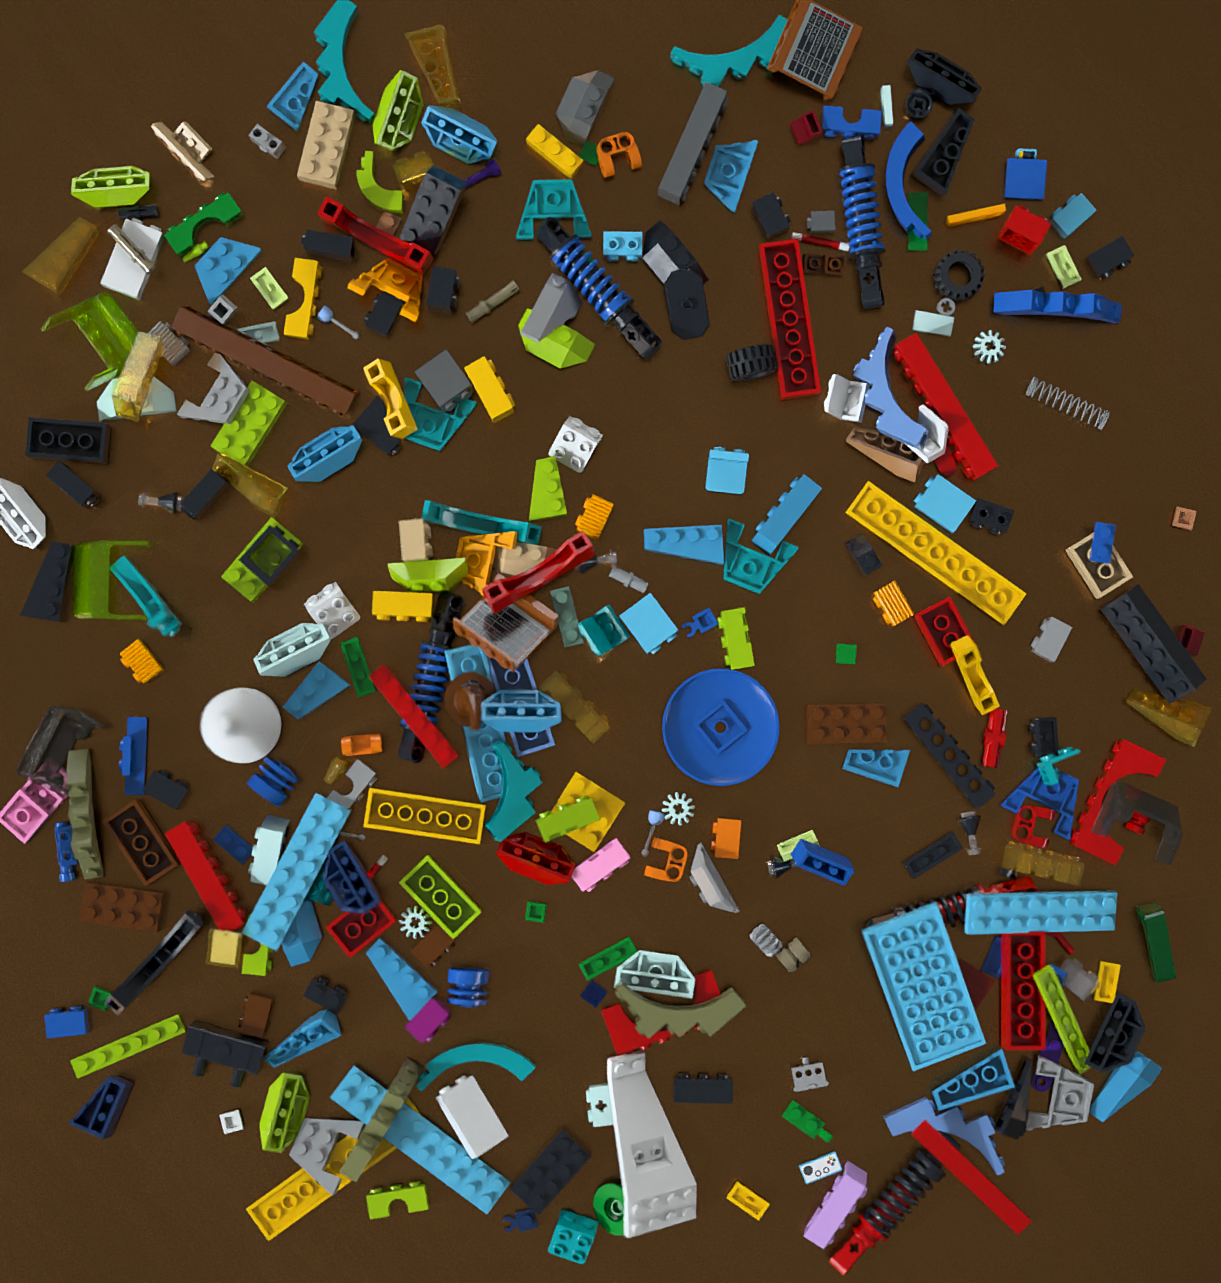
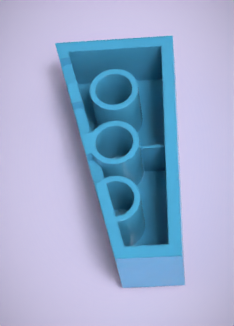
M805 474L800 479L798 477L795 478L790 485L792 490L789 493L786 491L778 500L781 504L778 507L773 506L767 514L769 519L766 522L762 520L756 528L758 533L751 543L768 556H770L822 489Z
M722 525L644 529V547L646 551L719 565L724 564Z
M382 937L366 952L409 1021L438 991Z
M999 1049L931 1092L937 1110H942L1013 1088L1014 1084L1003 1050Z

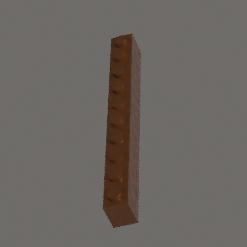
M187 304L179 308L171 328L176 330L177 334L184 337L187 335L193 338L195 343L199 345L205 344L211 347V351L217 354L223 353L228 356L229 360L236 363L241 362L245 364L247 369L251 371L257 370L263 373V377L269 380L275 379L280 382L281 386L288 389L293 388L298 391L299 395L303 397L309 396L315 399L317 404L321 406L327 405L332 408L333 412L339 415H346L350 411L359 390L225 323H220L217 319Z

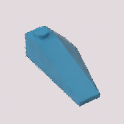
M326 1009L311 1016L264 1057V1061L275 1068L342 1036L337 1015Z
M1136 1050L1129 1065L1112 1071L1091 1102L1089 1113L1104 1122L1151 1086L1163 1068Z

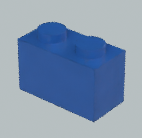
M81 1006L69 1007L70 1011H62V1008L50 1009V1013L45 1014L47 1038L89 1033L87 1009H81Z

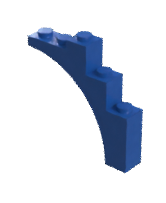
M1035 290L995 293L993 312L1002 315L1072 316L1120 323L1122 304L1108 300L1106 296L1095 293L1074 295L1067 292L1042 293Z

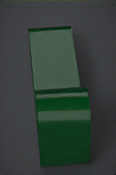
M1156 901L1137 906L1138 916L1145 930L1155 982L1160 983L1176 979L1163 909Z

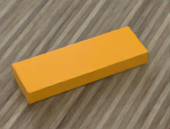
M1005 204L950 215L946 218V224L950 227L1000 216L1005 213L1006 207Z

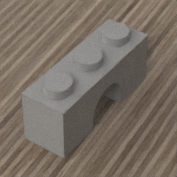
M357 759L345 774L353 781L354 788L352 792L348 795H342L338 791L333 790L327 799L350 810L351 814L353 811L352 805L362 800L365 796L363 791L366 787L371 788L376 782L377 778L375 776L377 772L360 759Z

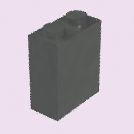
M444 350L415 371V374L443 413L453 410L457 403L468 399L475 391L470 381L447 350Z

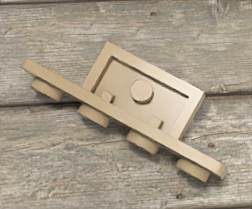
M163 122L151 125L155 134L168 144V148L181 158L183 164L194 171L198 179L208 181L214 178L213 174L202 164V161L211 152L212 148L187 122H182L174 133Z

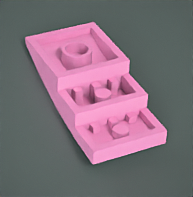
M48 758L37 773L32 775L23 788L18 790L0 812V823L24 844L27 843L69 796L66 787L67 771L53 758Z

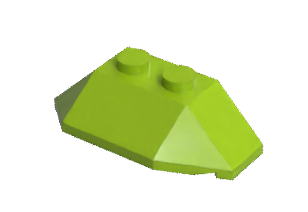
M400 70L385 88L372 125L375 144L393 151L412 140L424 105L417 77Z
M134 166L93 169L82 174L80 177L72 178L71 194L95 208L133 205L149 190L150 173Z
M527 308L518 325L520 333L532 311L531 309ZM565 325L556 327L551 334L539 342L521 335L526 351L560 369L587 362L596 345Z
M465 558L388 564L391 578L408 592L412 593L453 592L468 574Z
M282 1073L269 1087L259 1124L263 1150L282 1153L296 1139L303 1124L310 1100V1094L302 1076Z

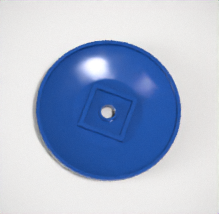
M730 669L706 670L685 680L670 697L662 721L664 744L673 762L692 779L714 786L737 784L757 774L772 757L779 737L777 709L766 689L752 677ZM717 722L725 723L726 730L723 733L716 732L715 724Z

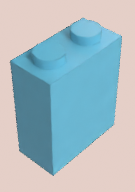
M937 474L935 478L933 476L929 478L925 484L928 487L925 492H920L914 500L916 502L914 508L953 534L976 500Z
M651 593L619 616L647 654L649 652L654 654L662 648L660 646L662 642L666 640L669 643L677 637V627Z

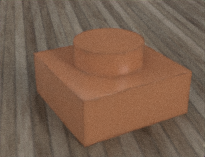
M384 210L376 227L394 236L402 219Z
M1176 507L1172 526L1191 531L1197 511Z

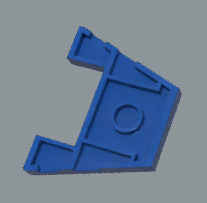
M1037 767L1000 806L1017 814L1027 796L1061 813L1053 833L1070 840L1079 780L1057 769L1060 775L1057 778L1059 782L1053 785H1045Z

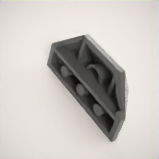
M597 70L571 79L556 112L566 141L583 148L615 81L614 77Z

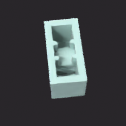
M609 1084L589 1085V1090L586 1091L587 1103L591 1102L592 1109L588 1110L589 1122H593V1127L614 1125ZM599 1100H602L603 1104H607L602 1110H600L599 1106H596L599 1104Z

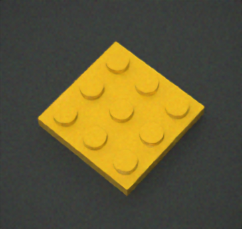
M575 772L551 810V814L558 811L557 807L566 803L569 806L577 804L576 799L587 796V799L592 798L600 820L568 832L566 835L595 852L625 802L578 772Z

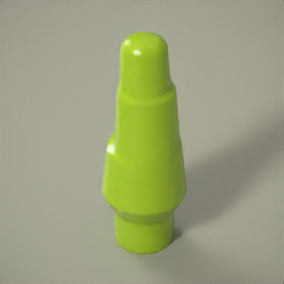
M205 241L197 244L192 248V251L182 258L183 261L187 262L203 254L209 248L208 244Z

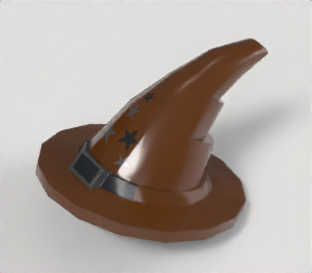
M476 672L463 673L455 677L447 687L445 694L446 710L456 723L467 727L471 726L472 730L478 731L480 724L483 723L481 702L487 700L496 691L492 682L484 675Z

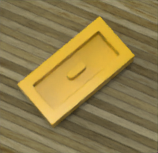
M1100 961L1094 1000L1113 1003L1120 964Z
M738 1181L726 1196L728 1200L758 1221L770 1205L769 1202Z

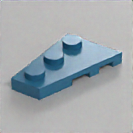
M302 62L267 105L268 109L296 132L318 77V73L305 62Z
M849 749L842 769L894 787H899L910 750Z

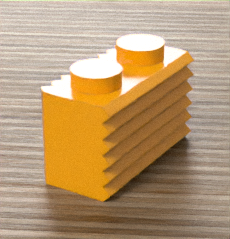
M594 494L591 498L587 497L583 506L586 510L583 516L579 514L575 523L578 526L577 531H583L585 535L598 540L614 504Z
M895 581L873 593L875 597L872 599L878 608L881 607L884 614L882 616L888 625L891 623L892 626H895L914 615Z
M137 639L120 653L123 657L120 659L127 668H132L135 672L132 675L138 683L148 684L165 670L141 639Z

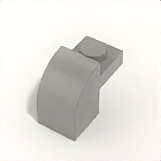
M221 295L210 307L207 315L217 319L222 324H226L238 307L224 295Z

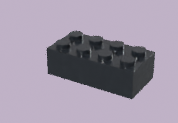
M433 165L424 175L399 239L408 243L413 242L430 251L431 255L434 256L443 244L467 182Z
M29 417L25 456L32 459L108 464L111 426L107 423Z
M562 1127L510 1185V1190L539 1216L591 1158L592 1153Z

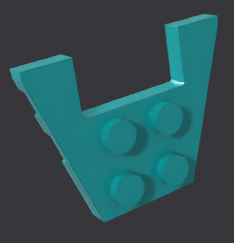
M572 179L533 180L516 234V240L534 239L533 220L546 219L548 217L555 219L573 218L574 235L577 234L579 238H591V231Z
M405 377L404 397L418 430L404 439L441 451L476 407L477 402L469 399L462 400L457 404L454 415L443 413L440 410L417 403L422 383Z
M729 518L727 521L723 580L760 594L799 547L782 541L775 559L738 544L745 525Z

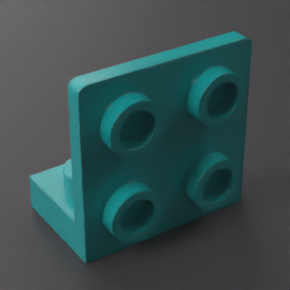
M1068 746L1058 750V755L1048 754L1040 758L1041 761L1036 764L1045 785H1053L1059 782L1057 779L1060 777L1056 766H1052V763L1080 753L1079 748L1073 749V746Z

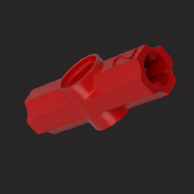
M996 708L989 713L988 727L985 729L983 739L985 747L982 766L999 768L1001 752L1006 740L1005 725L1008 710Z

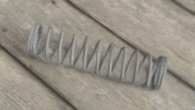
M1035 376L1032 379L1027 389L1026 396L1031 395V398H1033L1037 390L1043 383L1042 391L1040 393L1038 401L1041 400L1047 389L1050 387V391L1045 402V404H1047L1051 399L1052 395L1054 394V392L1057 390V394L1052 408H1054L1060 397L1065 392L1059 411L1062 410L1068 399L1072 396L1066 414L1070 412L1075 402L1079 399L1073 417H1076L1077 413L1079 412L1083 404L1086 402L1080 420H1083L1088 410L1093 406L1087 424L1091 422L1096 412L1100 409L1094 427L1096 428L1098 425V429H1103L1109 418L1110 411L1106 410L1101 415L1102 408L1098 407L1094 412V404H1091L1086 410L1088 404L1087 400L1080 405L1081 399L1080 397H1078L1072 403L1073 394H1070L1065 400L1066 390L1063 391L1058 397L1059 387L1055 388L1054 391L1051 393L1052 384H1049L1044 390L1045 380L1042 381L1037 387L1038 377Z

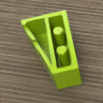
M556 456L536 460L529 523L567 516Z
M745 607L722 611L720 613L721 617H717L719 629L723 628L724 636H721L723 648H727L728 655L724 657L726 667H730V670L755 666L748 624L746 623Z

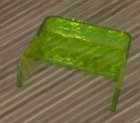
M99 293L48 317L41 327V331L44 332L67 320L74 321L107 365L108 370L92 377L84 388L86 392L123 374L141 361L149 352L146 342L112 296L107 293Z
M83 541L77 543L73 550L72 612L74 616L79 619L148 620L146 615L110 614L109 567L110 548L112 546L152 547V543L149 541Z

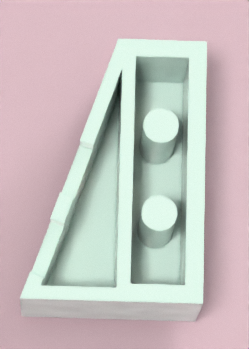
M267 815L261 827H257L255 838L258 841L252 850L254 863H250L248 874H251L250 882L268 884L282 857L283 843L285 844L286 841L285 832L287 826H289L290 819Z

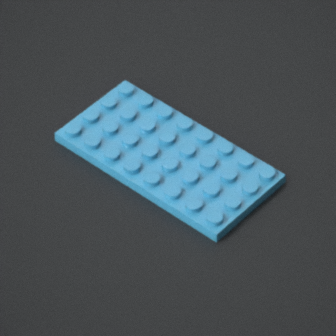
M936 902L862 930L913 1071L986 1044Z

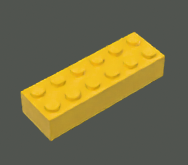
M369 788L363 827L481 844L487 805Z

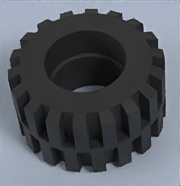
M961 249L944 255L934 271L935 287L940 290L939 293L957 302L958 300L965 301L967 298L973 297L982 286L983 279L985 278V274H983L985 269L980 264L982 262L980 258L977 260L974 253L971 255L967 250L961 252ZM953 266L966 268L970 275L968 284L958 286L952 283L948 276L949 269Z
M753 345L732 351L726 355L730 379L733 381H746L764 377L778 369L773 345Z

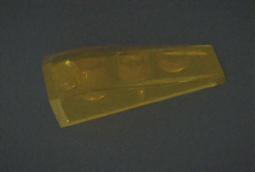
M219 452L212 469L258 510L276 519L288 488Z
M1133 689L1127 700L1129 705L1176 740L1195 747L1212 709L1190 699H1187L1186 702L1176 700L1169 704L1164 697H1159L1157 693Z

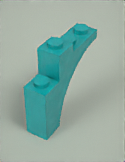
M497 740L491 746L498 756L502 769V792L494 813L484 824V827L494 840L501 842L536 813L533 809L534 804L526 796L543 782L540 780L539 777L541 775L536 768L528 766L522 768L524 766L519 758H514L510 753L512 751L511 747L506 742L503 743Z

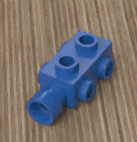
M57 822L54 829L58 864L61 869V873H59L60 882L76 880L75 872L72 869V865L77 864V859H75L71 847L73 828L72 825H67V822Z

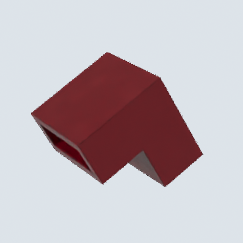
M814 110L804 113L801 118L790 122L798 146L819 139L822 136L823 131Z
M1180 625L1176 637L1190 655L1198 656L1205 632L1196 630V628Z

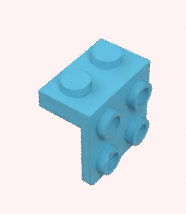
M714 447V450H710L706 490L743 494L749 454H746L745 450L733 449V452H728L726 448Z

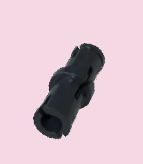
M135 204V206L118 207V217L120 220L127 218L141 219L142 217L159 215L157 204L142 206Z

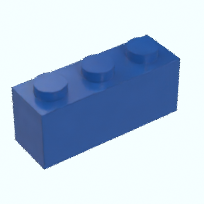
M800 839L791 852V856L798 867L844 886L855 871L847 857L804 839Z

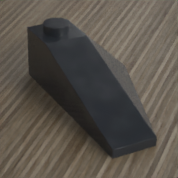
M1026 1056L1013 1083L1014 1087L1011 1088L996 1121V1127H994L1000 1134L1016 1140L1024 1135L1027 1128L1025 1123L1032 1060Z

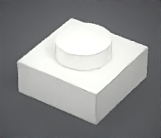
M240 1109L219 1115L224 1134L244 1129Z

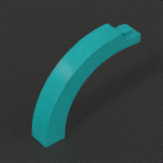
M425 500L421 519L433 524L478 535L516 531L518 532L516 542L533 545L539 544L542 526L478 514Z
M471 1042L445 1050L425 1065L429 1073L425 1071L418 1077L419 1083L416 1087L422 1092L438 1075L448 1068L469 1061H485L497 1064L512 1072L521 1081L536 1068V1065L520 1052L504 1045L489 1042Z

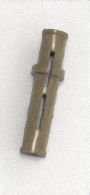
M117 224L109 228L107 233L130 255L133 263H137L147 275L156 268V265L145 255V251L143 249L140 250Z
M512 280L508 285L486 300H481L479 305L465 314L473 324L483 315L490 314L493 308L519 292L520 289L517 288V284Z

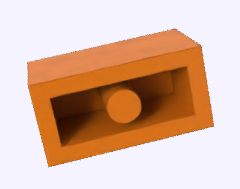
M717 818V822H713L712 833H716L715 841L711 842V853H714V857L738 859L741 820Z

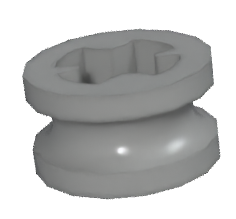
M949 298L942 299L937 305V311L940 315L950 316L955 310V303ZM949 303L951 311L947 310L944 312L941 304Z

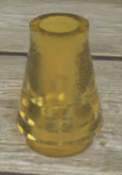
M336 755L335 758H332L323 780L333 785L348 770L349 762L343 757Z

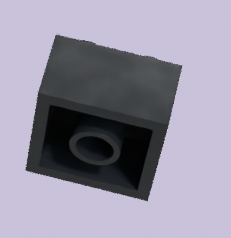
M433 266L427 298L429 311L452 314L453 309L456 310L458 298L455 294L456 290H460L461 279L456 270Z

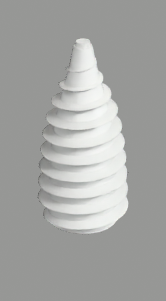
M251 688L231 689L219 694L207 705L201 720L202 735L209 748L221 758L236 763H250L266 756L275 746L281 733V716L276 704L263 692Z

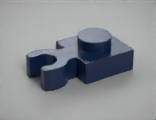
M531 1208L515 1211L516 1217L514 1218L512 1216H504L502 1218V1221L508 1220L511 1222L510 1227L504 1228L505 1232H510L517 1226L519 1232L538 1228L536 1213Z

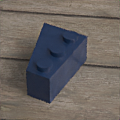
M117 1075L108 1076L69 1124L101 1139L111 1138L133 1082Z

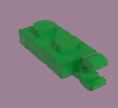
M794 1100L791 1101L782 1114V1117L813 1139L819 1135L829 1143L833 1138L832 1134L822 1128L825 1124L824 1121Z

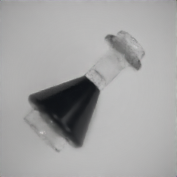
M143 492L138 497V505H142V508L145 507V504L159 505L174 515L177 511H182L183 508L180 504L183 501V496H179L178 492L162 497L146 496V492Z
M610 550L608 555L594 556L575 567V570H580V573H584L596 564L611 562L613 566L614 563H617L616 552Z
M976 811L962 812L961 818H958L959 823L969 838L970 849L966 850V852H969V855L981 854L980 850H982V848H978L976 832L981 816L977 815Z
M771 856V860L766 861L769 876L774 875L776 879L789 869L798 867L794 859L784 861L783 858Z

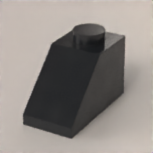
M862 533L845 542L863 576L883 566L874 549Z

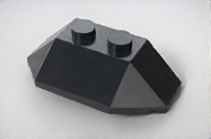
M916 48L907 61L916 84L928 89L931 94L949 105L974 102L982 89L970 72L937 52Z
M661 220L645 232L643 260L663 284L672 271L692 268L701 275L703 284L709 280L698 261L675 233Z
M1120 993L1116 994L1084 1062L1085 1065L1103 1073L1130 1064L1146 1030L1136 1001Z

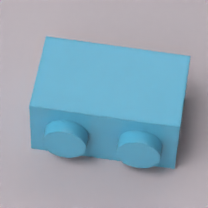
M1082 193L1077 197L1074 194L1066 201L1068 205L1065 208L1061 209L1059 207L1051 214L1053 218L1050 223L1064 239L1097 211Z

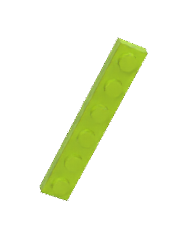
M1047 965L1033 974L1073 1067L1076 1073L1081 1075L1091 1068L1084 1064L1090 1050L1053 967Z
M177 1014L74 1058L70 1062L78 1079L187 1031L180 1014Z

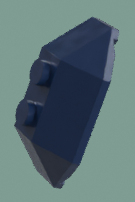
M343 840L330 849L327 854L328 858L323 880L342 912L365 914L380 904V896L376 887L346 841Z

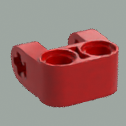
M1022 805L1015 816L1012 829L1013 838L1029 845L1047 849L1050 839L1032 835L1036 816L1054 820L1056 811L1042 807ZM1026 808L1031 811L1029 819L1022 817V811ZM1023 827L1026 829L1027 834L1024 838H1019L1017 832Z

